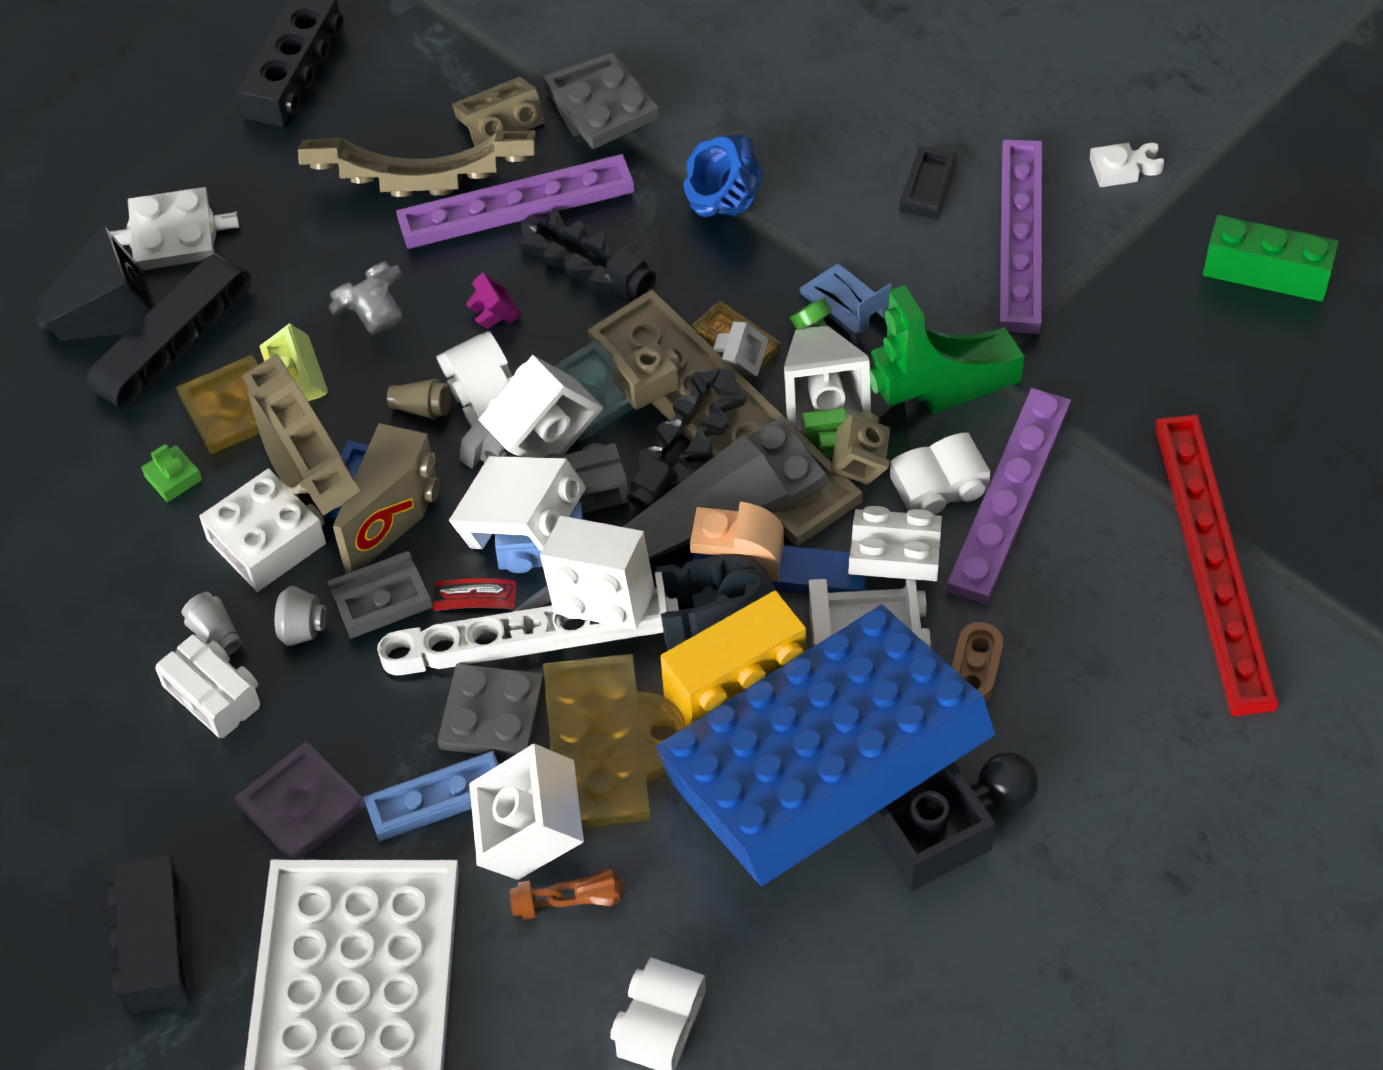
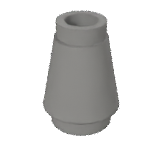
M202 592L191 598L184 605L181 613L185 617V626L197 634L207 644L212 640L217 642L228 656L242 645L243 641L239 637L220 597H213L210 592Z

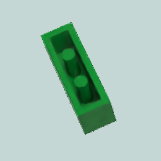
M1217 215L1208 247L1203 276L1323 302L1339 240Z

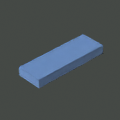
M494 751L363 796L378 841L381 842L472 809L469 783L499 765Z

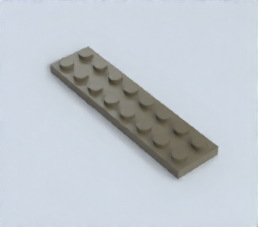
M652 289L588 329L589 341L612 364L613 356L620 354L624 357L654 341L663 350L670 347L676 353L681 369L678 370L679 389L652 402L669 421L675 419L673 406L676 398L691 394V378L695 371L709 372L723 368L734 373L737 387L745 394L747 401L743 406L723 413L730 427L722 436L709 435L707 437L713 449L708 459L709 461L742 435L749 437L776 418L782 416L826 473L829 481L828 484L796 505L773 513L781 521L784 535L796 547L802 545L863 502V492L847 477L832 472V462L744 377L724 362L722 356L714 351ZM710 387L706 399L700 402L698 411L689 425H685L682 434L690 442L695 437L699 425L705 422L712 411L714 402L718 401L721 397L717 395L712 387Z

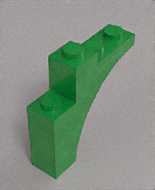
M905 285L889 290V307L885 311V320L888 326L887 337L883 339V347L871 351V369L869 370L871 389L875 394L880 393L888 407L916 397L919 402L924 401L931 414L935 415L1021 382L1024 355L1005 327L989 332L967 335L938 332L925 326V316Z

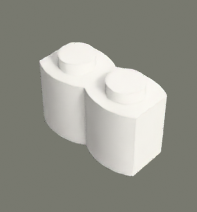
M969 433L948 436L930 447H920L907 451L890 461V478L908 511L923 509L936 515L950 502H970L978 499L989 487L990 470Z
M651 957L644 971L637 969L632 977L628 996L633 998L627 1012L619 1011L611 1031V1039L616 1041L617 1057L655 1070H675L685 1047L689 1031L694 1024L706 991L705 975Z

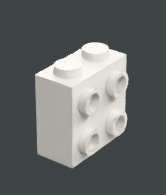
M269 468L199 516L207 540L256 592H259L326 544L321 527L325 524V521L318 509L311 503L306 506L299 499V494L291 493Z

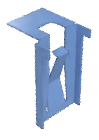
M837 263L800 287V294L811 303L821 297H825L832 309V312L827 316L850 334L851 341L857 344V333L861 334L869 328V317L874 312L885 318V311L889 307V290H892V285L890 283L875 293ZM815 287H818L835 295L847 308H845L835 300L831 299ZM852 291L862 300L861 303L857 300Z

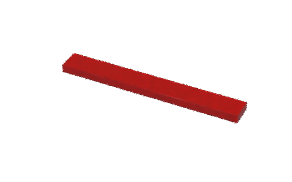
M1196 414L1156 419L1155 430L1231 716L1276 711L1278 699L1199 416Z

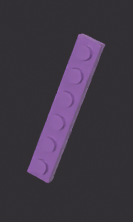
M1003 140L999 329L1005 327L1008 332L1040 334L1042 297V141Z
M621 154L396 210L406 247L410 249L522 221L529 215L541 216L549 214L553 208L561 211L633 193L634 183L624 156Z
M1031 388L949 577L947 593L988 606L1070 411V399Z

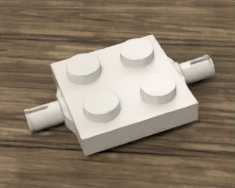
M206 187L130 198L128 199L129 221L127 229L110 232L121 245H130L134 261L142 270L203 261L208 256L215 254L214 240L217 231L240 228L237 211L213 215L209 206Z

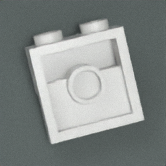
M868 506L863 510L855 509L848 574L937 581L942 516L933 515L932 512L923 509H913L907 513L890 512L889 509L881 506Z

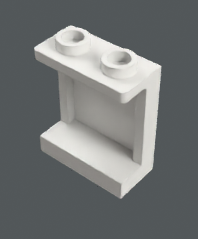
M489 456L449 521L470 549H483L492 534L526 535L542 551L560 515L566 517L571 515L586 487L566 458Z
M827 579L809 580V615L812 647L883 604L931 648L929 628H921L920 617H926L925 591H917L916 580L906 579L905 587L902 589L828 593Z

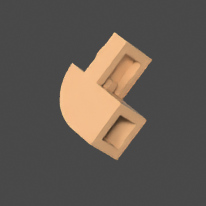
M740 502L738 511L696 508L690 541L691 553L747 557L763 566L771 581L778 582L784 548V528L781 521L773 513L763 507L747 502Z

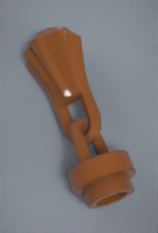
M606 868L588 877L556 883L550 886V888L533 890L531 881L518 882V887L510 888L509 893L513 917L522 916L523 920L536 918V908L550 905L555 907L581 904L613 906L615 903L620 902L626 887L624 879L612 868ZM574 889L575 897L563 899L561 890ZM547 896V899L535 901V897Z

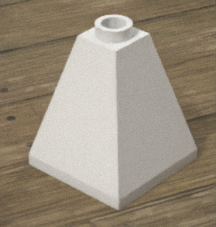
M810 326L805 329L795 330L784 365L787 420L802 433L803 413L839 408L845 409L846 418L853 413H871L870 364L868 355L829 326Z

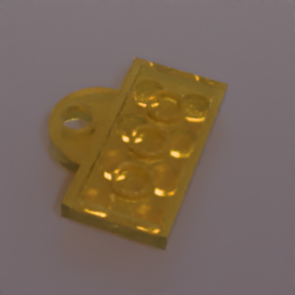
M632 654L543 664L551 751L574 760L582 828L650 821L646 780L666 774L664 765L655 748L656 745L663 741L655 739L651 734L660 726H669L676 733L685 728L686 723L679 708L661 695L650 692H636Z

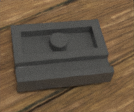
M409 551L327 581L330 593L334 598L350 639L432 608L430 596L416 565L412 561Z

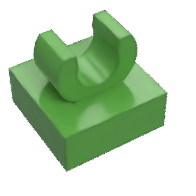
M839 408L803 413L802 434L830 461L833 458L837 427L847 419L845 409Z
M166 444L151 453L153 460L141 467L144 477L167 503L202 481L199 469L177 445L170 449Z

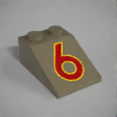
M378 424L355 475V482L361 492L351 497L347 503L342 505L333 525L346 574L366 567L424 517L429 503L436 501L440 491V478L436 477L435 453L431 452L428 434Z

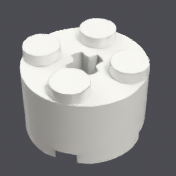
M490 331L479 334L436 356L446 378L453 376V378L447 380V383L457 403L461 402L462 406L468 404L462 410L471 427L487 409L489 402L496 395L500 394L514 377L507 366L508 362Z

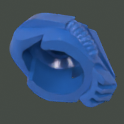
M741 134L715 137L711 141L700 142L687 159L688 177L684 180V191L690 201V208L699 216L710 217L717 213L737 216L745 211L754 200L765 172L753 152L752 140Z

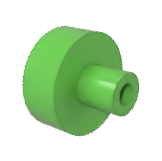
M821 297L795 312L789 318L796 330L805 329L808 326H827L823 317L831 313L832 309L825 297Z

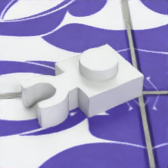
M1129 143L1091 148L1090 162L1099 187L1138 182L1140 172L1150 176L1162 173L1164 165L1163 158L1152 160L1157 158V143L1144 144L1139 150L1134 151L1131 150Z

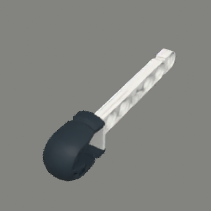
M723 555L686 562L682 569L674 564L656 567L655 578L657 588L637 630L619 626L611 627L604 623L581 619L585 623L579 629L566 630L562 626L572 619L555 614L553 606L435 624L421 631L420 627L388 633L380 640L377 650L383 669L392 675L426 671V666L442 669L455 667L456 664L467 665L663 632L667 649L670 650L775 590V587L766 569L754 560L739 555ZM692 602L694 604V608L679 610L678 604ZM533 629V633L527 634V630ZM505 632H510L511 638L507 639ZM485 633L497 635V638L489 644L481 645L475 642L479 636ZM450 640L454 642L448 650L442 652L432 650L434 644L439 641ZM406 647L410 649L409 653L402 658L392 659L388 657L390 652L396 648Z

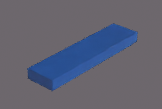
M784 546L778 582L772 581L775 590L809 593V580L827 579L828 593L865 591L867 576L848 574L850 552ZM694 553L693 561L717 556Z

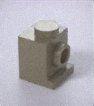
M654 341L624 357L620 354L612 357L614 382L635 410L679 389L678 370L681 369L676 353L670 347L663 350Z
M859 412L851 414L837 427L831 471L869 485L889 468L890 460H887L886 456L890 428L879 424L878 416L873 413Z

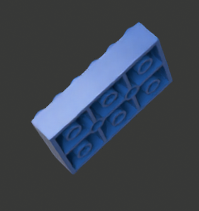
M881 604L656 745L655 748L670 783L762 887L993 737L995 732L984 696Z

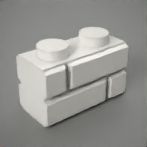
M192 634L177 647L175 652L171 651L160 660L155 669L162 686L216 736L224 738L239 726L240 721H245L259 709L260 701L255 690L259 685L254 676L245 667L241 666L236 670L228 663L230 661L229 656L217 642L212 640L207 644L197 634Z

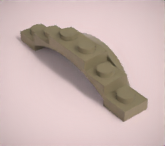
M536 130L497 131L484 142L463 152L426 159H409L382 155L361 148L343 137L306 139L302 141L298 148L299 165L310 164V168L316 170L329 169L334 167V163H338L340 178H351L353 183H368L373 181L374 177H379L380 192H391V196L394 197L411 196L414 194V191L429 190L431 195L451 194L453 189H459L462 179L461 174L467 173V177L472 179L486 178L490 176V173L497 171L499 157H505V160L509 162H520L527 160L528 156L535 155L537 146Z
M278 354L273 355L242 375L249 387V400L267 455L277 475L291 493H309L321 513L325 515L331 510L344 505L351 497L361 492L350 472V468L326 428L315 414Z

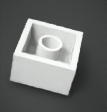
M532 355L527 362L523 363L516 370L513 379L502 392L489 402L487 409L478 420L508 452L519 457L544 458L554 453L564 455L604 407L573 376Z
M560 515L540 553L554 613L571 619L579 618L604 623L611 627L619 626L637 630L655 592L644 531Z
M532 744L469 783L478 866L519 880L584 842L573 759L537 744Z

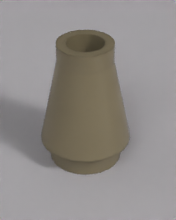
M437 378L403 385H390L388 388L387 404L389 409L401 410L436 420L439 416H447L451 408L452 394L448 383H441Z

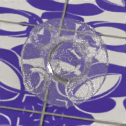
M386 261L366 271L365 275L368 279L355 287L351 282H348L331 292L330 296L333 302L328 307L332 314L338 315L349 309L356 311L370 334L385 332L396 325L401 319L402 313L389 293L388 286L398 280L403 273L398 265L389 267Z

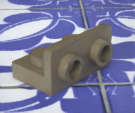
M521 77L452 104L456 118L469 128L474 146L484 142L497 131H527L545 123L536 88Z

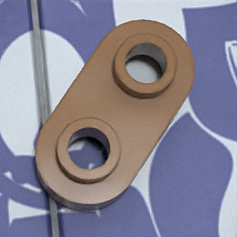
M975 622L967 625L960 632L952 668L967 682L978 688L977 691L984 696L986 703L994 691L1002 656L1003 637L995 626L985 622ZM981 647L984 648L986 652H975L973 649Z

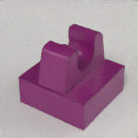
M483 272L472 282L476 291L467 301V306L477 314L483 310L475 319L477 323L485 328H490L502 320L511 324L522 315L507 288Z

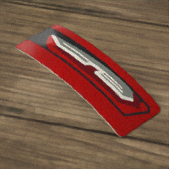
M469 578L438 581L434 584V611L458 608L515 609L516 581Z

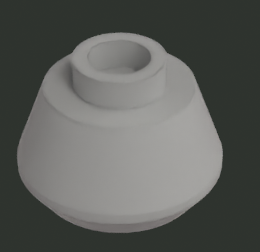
M290 586L279 594L275 609V631L278 639L286 646H293L315 639L318 631H324L327 621V609L325 605L320 604L319 598L316 595L296 586Z

